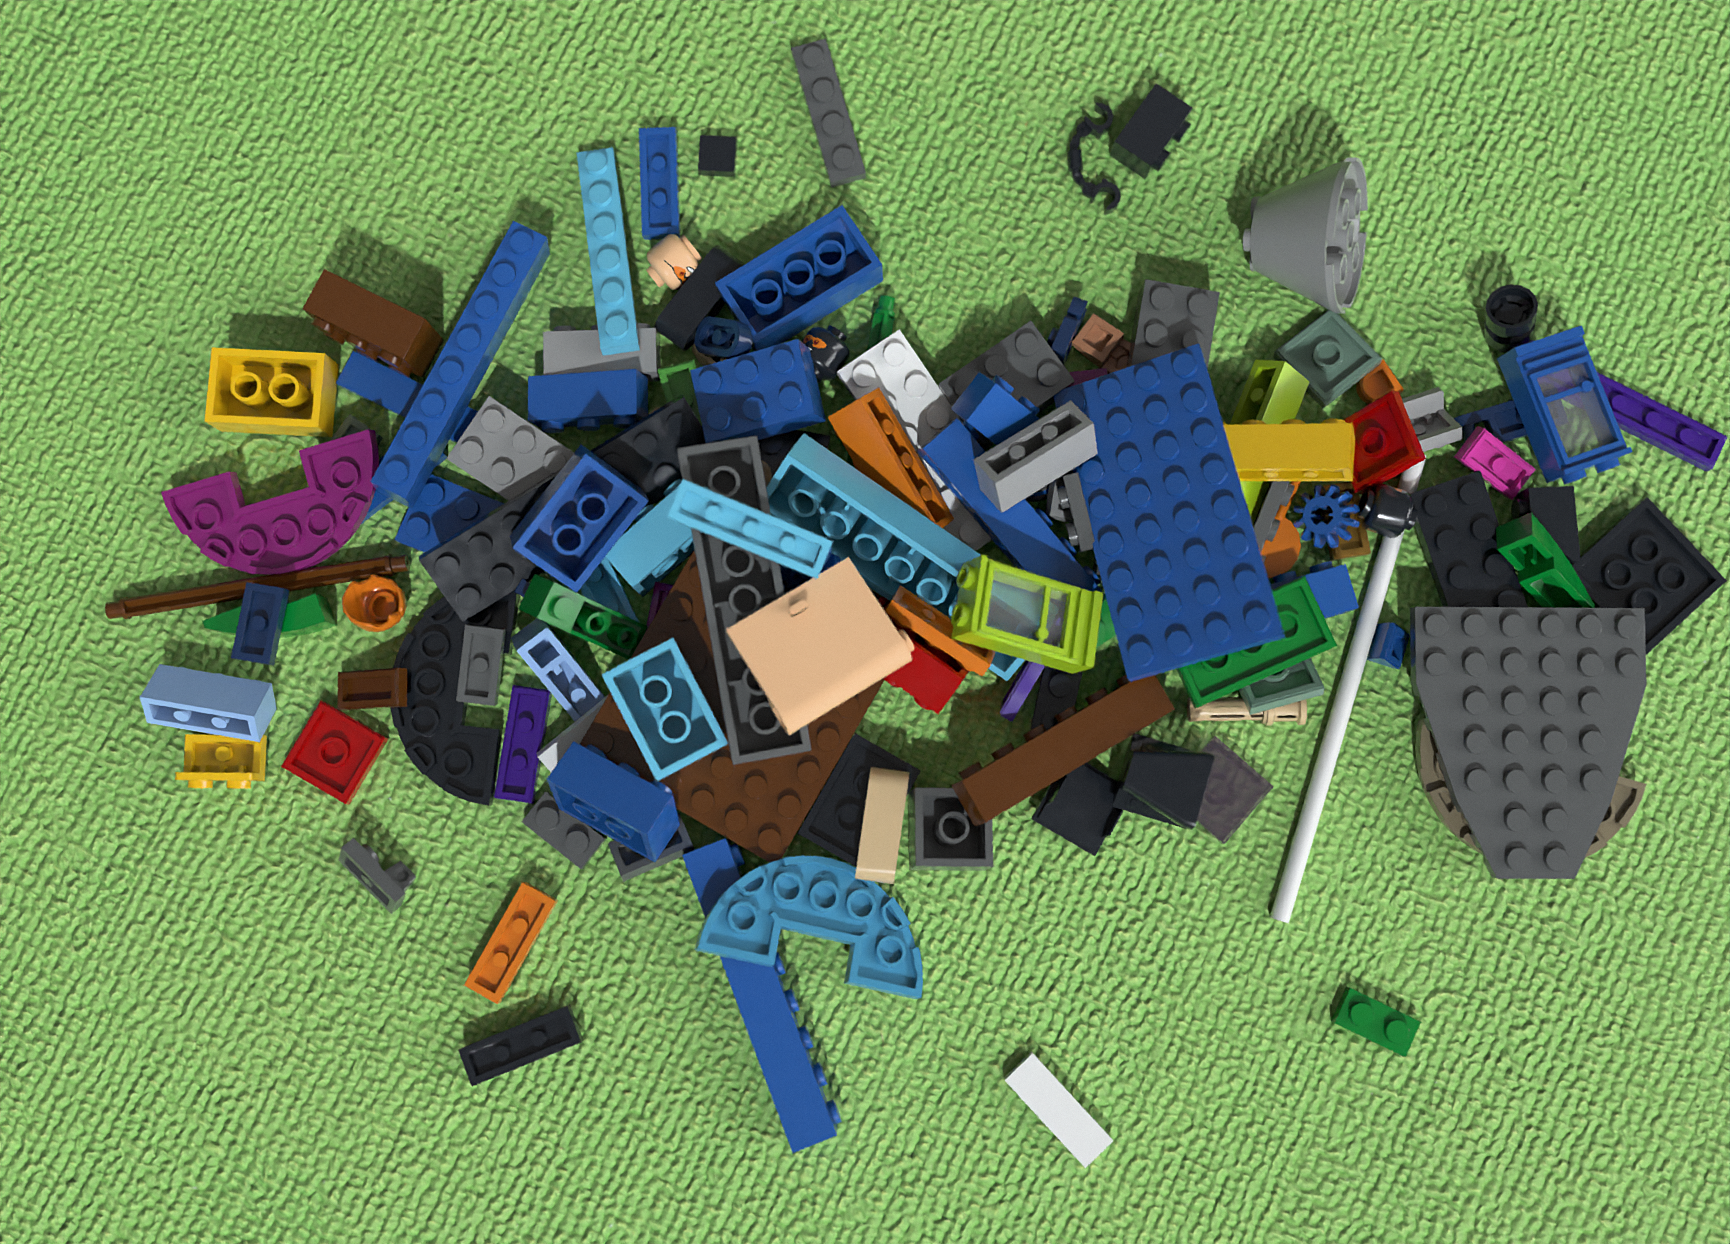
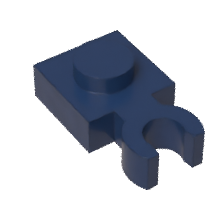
M1075 296L1060 328L1053 327L1047 341L1063 365L1067 361L1073 346L1072 341L1077 336V331L1087 311L1088 301Z

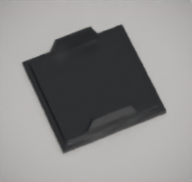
M1085 763L1049 785L1031 819L1091 855L1096 856L1103 841L1107 836L1111 835L1123 813L1122 809L1112 807L1118 781Z

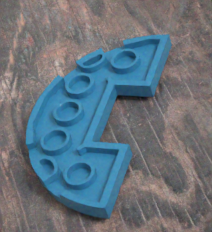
M820 856L786 857L759 866L734 882L712 906L703 922L694 949L700 952L771 967L775 963L780 930L783 929L849 944L850 950L844 984L912 999L922 998L923 968L919 947L916 948L914 938L908 926L910 922L903 909L894 897L890 898L874 881L855 879L856 867L832 858Z

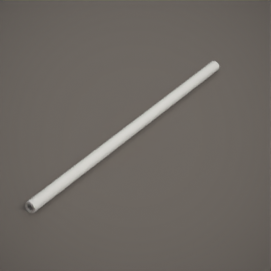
M1425 460L1401 473L1398 489L1409 493L1417 491ZM1404 531L1396 538L1382 537L1270 914V918L1289 923Z

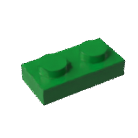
M1347 986L1331 1019V1022L1403 1057L1407 1056L1421 1024L1420 1021Z

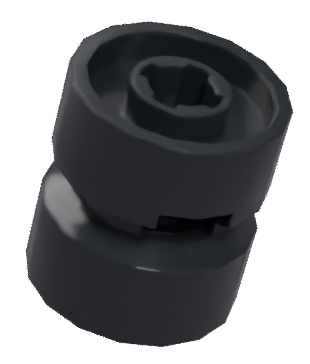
M1510 284L1496 289L1487 299L1484 336L1491 348L1499 352H1508L1515 347L1530 343L1533 339L1538 302L1530 289L1521 285Z

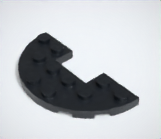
M515 590L462 622L444 596L423 613L424 616L415 625L411 633L406 635L393 668H407V707H394L390 709L394 727L398 730L400 739L405 747L404 751L412 763L423 775H426L447 793L466 801L489 806L493 804L502 730L465 726L468 703L456 701L464 630L467 624L506 629L504 654L512 655L513 642L511 637L515 635L520 597L519 594L515 593Z

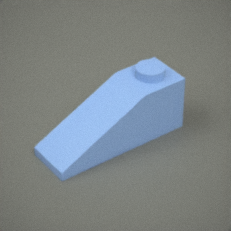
M536 618L511 637L516 651L574 721L578 720L605 698L604 694L547 622Z

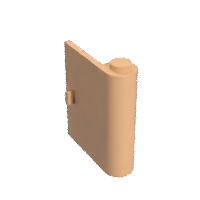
M849 557L819 574L818 579L812 578L726 629V633L768 697L773 713L788 735L912 660L910 652L914 650L909 636L904 630L899 632L896 630ZM807 607V609L804 610L803 612L797 614L796 616H792V615H794V614L800 612L801 610H803V609H805V608Z

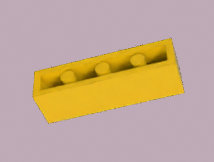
M1298 419L1284 420L1281 424H1266L1260 420H1246L1242 424L1227 425L1223 422L1240 481H1353L1355 434L1352 423H1346L1341 419H1325L1321 423L1305 424L1304 421Z

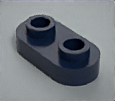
M706 317L701 321L695 333V347L697 351L716 358L730 359L747 354L753 343L749 326L731 319Z

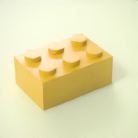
M212 347L204 422L221 432L332 437L339 365L325 353Z

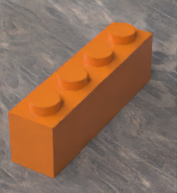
M879 387L828 417L835 434L842 441L853 461L854 467L941 528L954 520Z

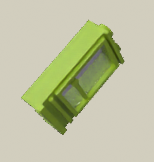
M985 555L963 563L957 576V585L959 587L957 604L954 606L951 614V623L953 625L952 639L1072 674L1094 668L1103 600L1102 592L1088 591L987 559Z

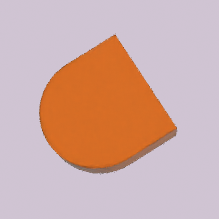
M1384 359L1379 366L1356 384L1358 396L1367 404L1372 403L1392 390L1399 392V394L1404 391Z

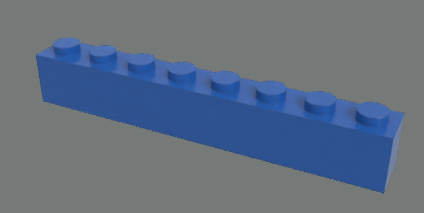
M515 221L512 222L370 482L377 492L413 508L550 255L546 236Z
M728 838L682 855L705 918L719 897L743 876L739 867L745 864L743 854L737 843L731 844ZM776 952L775 963L771 967L720 956L792 1153L837 1136L838 1128L836 1124L842 1122L835 1100L827 1101L822 1087L828 1085L821 1063L813 1064L808 1049L814 1047L807 1026L799 1027L794 1012L799 1011L800 1007L793 989L786 990L781 975L786 974V970L779 952Z

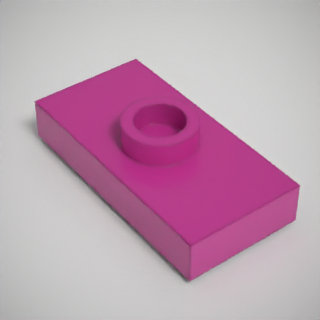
M1479 426L1476 427L1454 456L1471 471H1480L1484 481L1511 500L1514 499L1536 470L1486 429Z

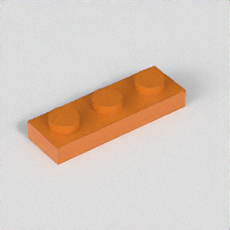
M899 586L885 609V612L891 616L892 620L897 625L903 628H910L922 636L930 647L936 650H943L955 658L958 665L965 670L974 671L983 676L991 666L996 651L952 639L953 625L951 619L903 586Z
M522 882L464 986L496 1004L501 1003L558 900L529 883Z

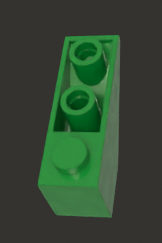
M534 574L518 608L529 615L628 660L631 658L648 627Z

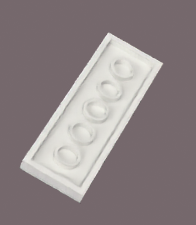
M899 329L838 370L837 375L855 401L878 387L880 388L954 517V520L943 527V529L976 551L991 541L990 537L917 452L922 445L950 421L957 418L961 423L962 421L951 410V404Z

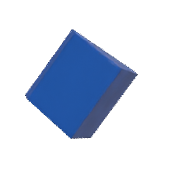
M1396 623L1377 624L1367 660L1399 670L1409 641V633Z

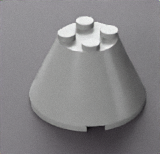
M1346 158L1264 196L1253 197L1250 209L1252 225L1251 228L1245 229L1243 235L1244 251L1251 252L1250 270L1260 273L1334 313L1344 314L1345 309H1342L1343 307L1351 308L1361 278L1367 232H1359L1360 211L1368 210L1367 181L1362 161L1359 158Z

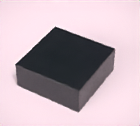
M700 135L699 176L736 177L737 137Z

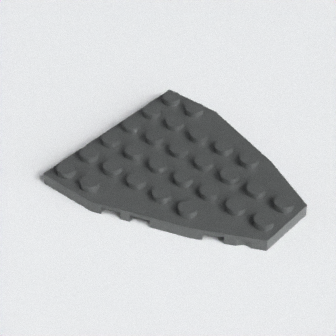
M1410 608L1411 685L1415 696H1419L1426 715L1424 722L1427 730L1432 732L1438 753L1435 754L1451 800L1457 811L1463 814L1472 832L1469 835L1474 845L1483 853V862L1491 878L1575 879L1612 801L1646 689L1644 608Z

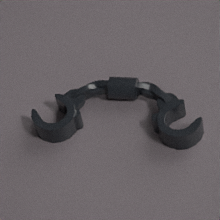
M1096 103L1094 111L1102 115L1106 123L1095 125L1087 116L1084 117L1083 122L1077 126L1076 135L1073 136L1070 142L1069 151L1067 152L1068 168L1072 172L1074 182L1080 186L1082 194L1090 199V203H1093L1097 195L1102 192H1107L1113 197V202L1106 207L1104 212L1107 215L1114 212L1119 205L1121 199L1119 188L1115 184L1108 182L1107 179H1103L1098 185L1085 182L1080 172L1083 170L1082 151L1078 149L1080 138H1085L1091 134L1096 139H1100L1102 135L1109 131L1113 122V112L1110 107L1104 103Z

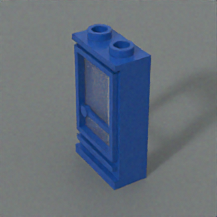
M1582 325L1515 347L1497 358L1546 483L1561 478L1564 485L1587 477L1585 470L1595 467L1597 473H1601L1619 466L1618 458L1633 452L1631 447L1627 448L1582 336L1585 333Z

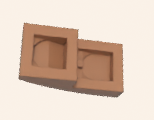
M1094 313L1072 341V345L1090 362L1100 369L1106 368L1107 374L1124 369L1127 366L1131 343L1124 339L1123 332Z

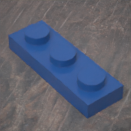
M676 127L639 128L643 239H664L669 234H675L680 238Z

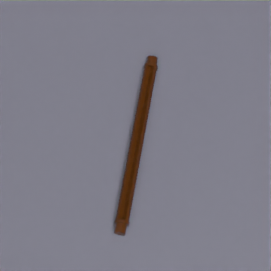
M387 554L383 557L303 569L283 574H272L130 598L122 597L119 601L106 603L105 612L109 619L121 617L131 619L135 616L243 599L246 582L295 591L368 579L372 574L379 577H392L396 573L409 571L410 563L406 554L398 556Z

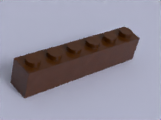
M1125 674L1116 680L1118 688L1108 693L1104 687L1085 698L1088 705L1077 711L1073 705L1054 716L1057 721L1055 725L1046 729L1041 724L1023 734L1026 742L1016 748L1010 742L992 752L991 755L994 761L983 767L978 761L960 771L959 774L962 779L951 786L974 826L990 821L1173 711L1175 708L1157 677L1153 675L1130 682Z

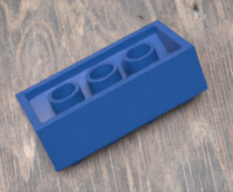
M843 205L715 282V285L734 320L749 326L753 339L752 349L758 351L784 343L883 281V267Z

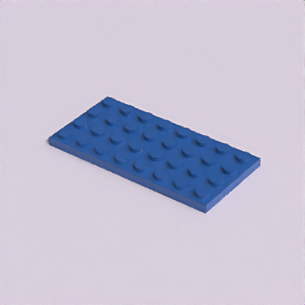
M1198 343L1065 388L1053 396L1057 409L1072 401L1094 423L1098 454L1075 467L1073 473L1078 472L1095 540L1092 546L1127 679L1132 682L1286 638L1200 344Z

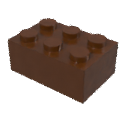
M325 269L302 308L313 318L311 324L323 331L325 337L340 345H344L346 341L356 348L355 351L375 362L380 358L389 364L388 367L408 378L411 373L424 378L444 341L425 318Z

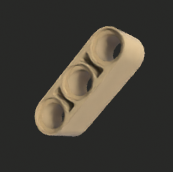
M871 767L855 879L894 884L909 772Z

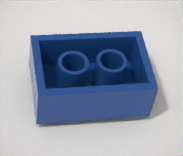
M799 339L690 370L706 444L757 436V439L761 440L826 421L810 349Z
M581 444L510 535L512 548L577 593L649 500L640 487Z
M573 741L547 778L558 808L649 860L656 862L680 826L672 791L658 781L654 780L652 783H649L640 778L639 773L625 763L621 762L619 765H616L607 760L606 755L592 745H587L585 748Z

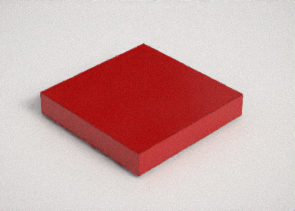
M1392 390L1343 419L1346 423H1352L1355 434L1353 481L1351 483L1357 494H1363L1366 489H1372L1377 484L1388 481L1426 459L1399 392Z
M320 701L281 767L344 804H350L389 738L343 711L337 710L336 707L329 703Z

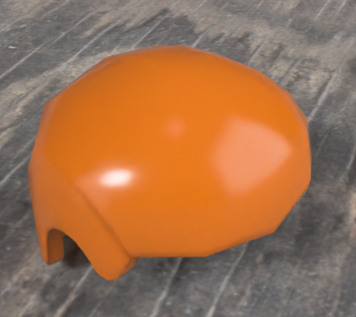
M375 574L361 582L352 581L342 597L345 615L354 625L368 632H381L392 628L400 622L407 607L405 592L393 579L383 576L379 577Z

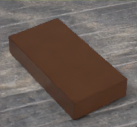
M407 668L338 672L337 710L407 707Z

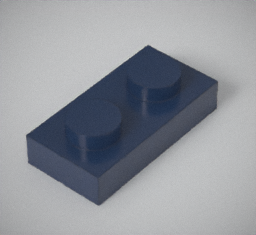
M246 582L231 658L274 666L290 590Z

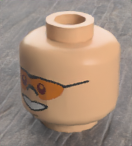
M669 234L647 252V260L651 266L646 271L659 288L666 283L670 289L678 290L698 267V262L702 257L685 235L679 238L675 234Z

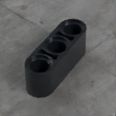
M720 245L713 247L661 312L654 328L680 349L687 351L695 342V333L701 321L709 316L715 317L726 304L715 282L745 264Z

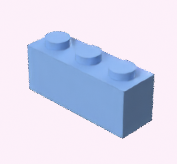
M159 664L140 696L147 723L260 742L277 709L272 683Z

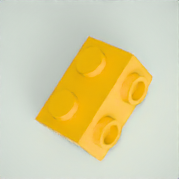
M185 734L183 772H175V780L188 781V788H213V781H227L226 788L251 789V781H265L267 736L263 735L260 742L221 735Z

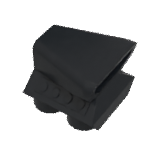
M1136 733L1133 734L1122 764L1113 796L1112 807L1184 829H1194L1213 767L1214 755L1208 752L1192 751Z

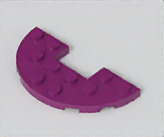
M364 430L299 450L309 487L246 506L237 472L231 471L161 492L166 508L183 535H187L201 549L200 552L211 560L225 567H231L250 574L272 575L303 570L324 561L337 552L350 540L365 519L376 490L370 481L379 467L378 443L375 430Z

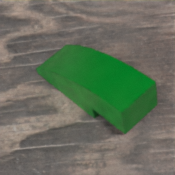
M1532 512L1496 527L1497 550L1516 568L1519 583L1543 608H1595L1591 597L1571 563Z
M315 593L291 603L287 600L280 638L311 634L337 626L328 599ZM241 606L203 620L204 628L236 635Z

